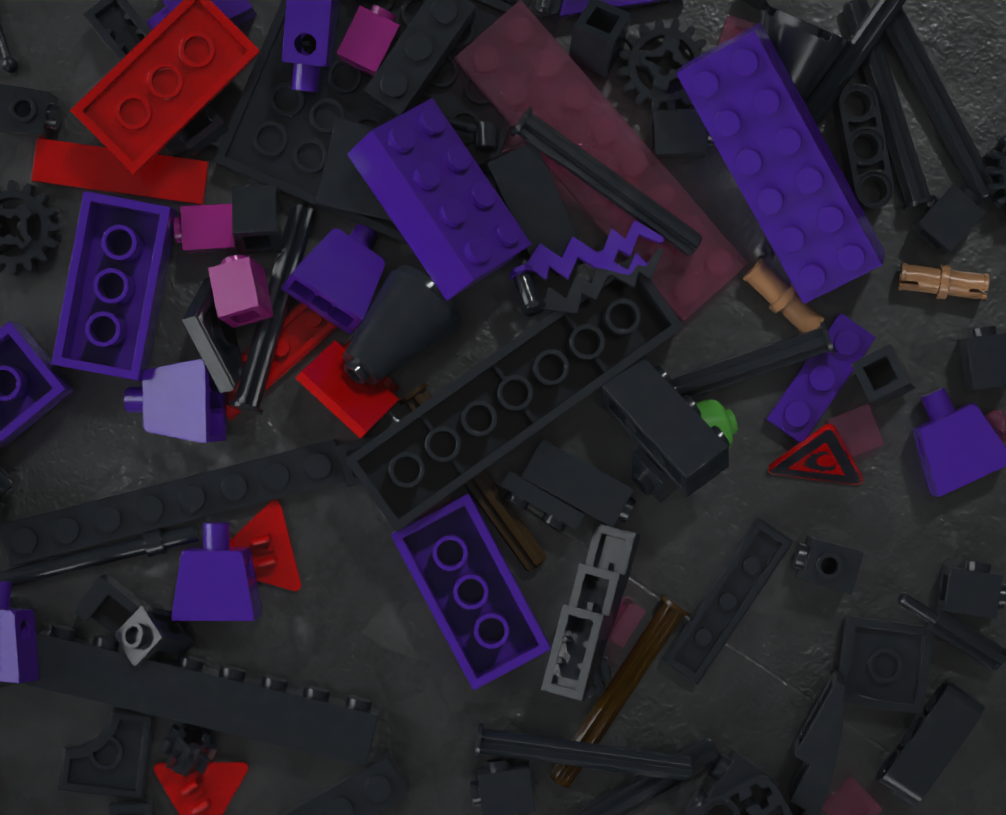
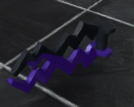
M634 220L626 239L612 228L604 249L600 252L594 251L573 236L562 258L540 243L528 262L513 268L509 274L510 279L515 283L523 305V314L531 317L546 310L578 315L582 295L597 301L609 277H614L633 289L639 274L651 281L663 255L662 248H658L647 263L636 252L628 270L617 264L615 259L618 252L631 257L638 237L659 245L663 244L664 238ZM578 259L596 269L592 284L576 275L567 298L549 287L545 301L539 300L531 275L535 273L547 281L549 268L569 280Z

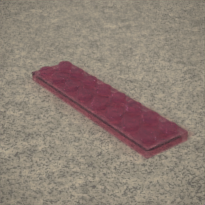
M519 0L454 58L513 128L527 108L532 106L534 108L532 113L701 234V244L691 256H685L666 241L659 245L642 237H638L631 255L635 256L637 252L647 263L658 248L663 249V255L651 281L680 321L686 320L748 265L522 0ZM539 150L545 165L601 230L609 236L613 228L626 239L635 219Z

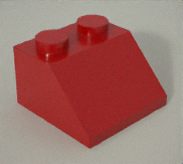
M334 340L295 378L360 439L366 438L399 403L401 399L394 393L400 387L388 376L375 385L366 382L363 385L356 383L346 374L343 368L346 363L342 355L350 341L343 346L340 342Z

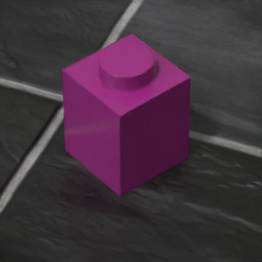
M373 5L371 11L359 6L337 51L339 60L374 76L402 33L400 25L395 23L397 17L376 5Z
M232 203L180 206L181 217L174 218V236L176 243H182L183 251L187 253L237 250L232 234Z
M230 256L223 259L221 265L208 268L217 317L232 328L274 317L264 267L250 256Z

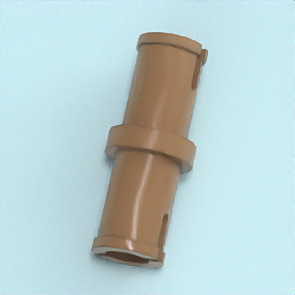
M763 259L756 262L743 277L745 282H748L770 303L769 309L775 314L780 312L800 332L805 333L818 328L820 322H823L825 319L808 302L803 304L793 284L790 283L788 285Z
M901 263V273H899L898 278L899 291L936 294V299L944 300L947 296L986 301L987 293L985 291L989 289V273L980 274L951 270L950 265L941 264L940 268Z

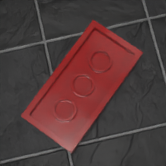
M183 0L70 111L135 176L261 52L211 0Z

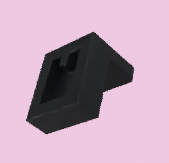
M141 605L116 632L115 637L133 665L142 666L155 651L184 655L195 644L182 622L172 621V611Z

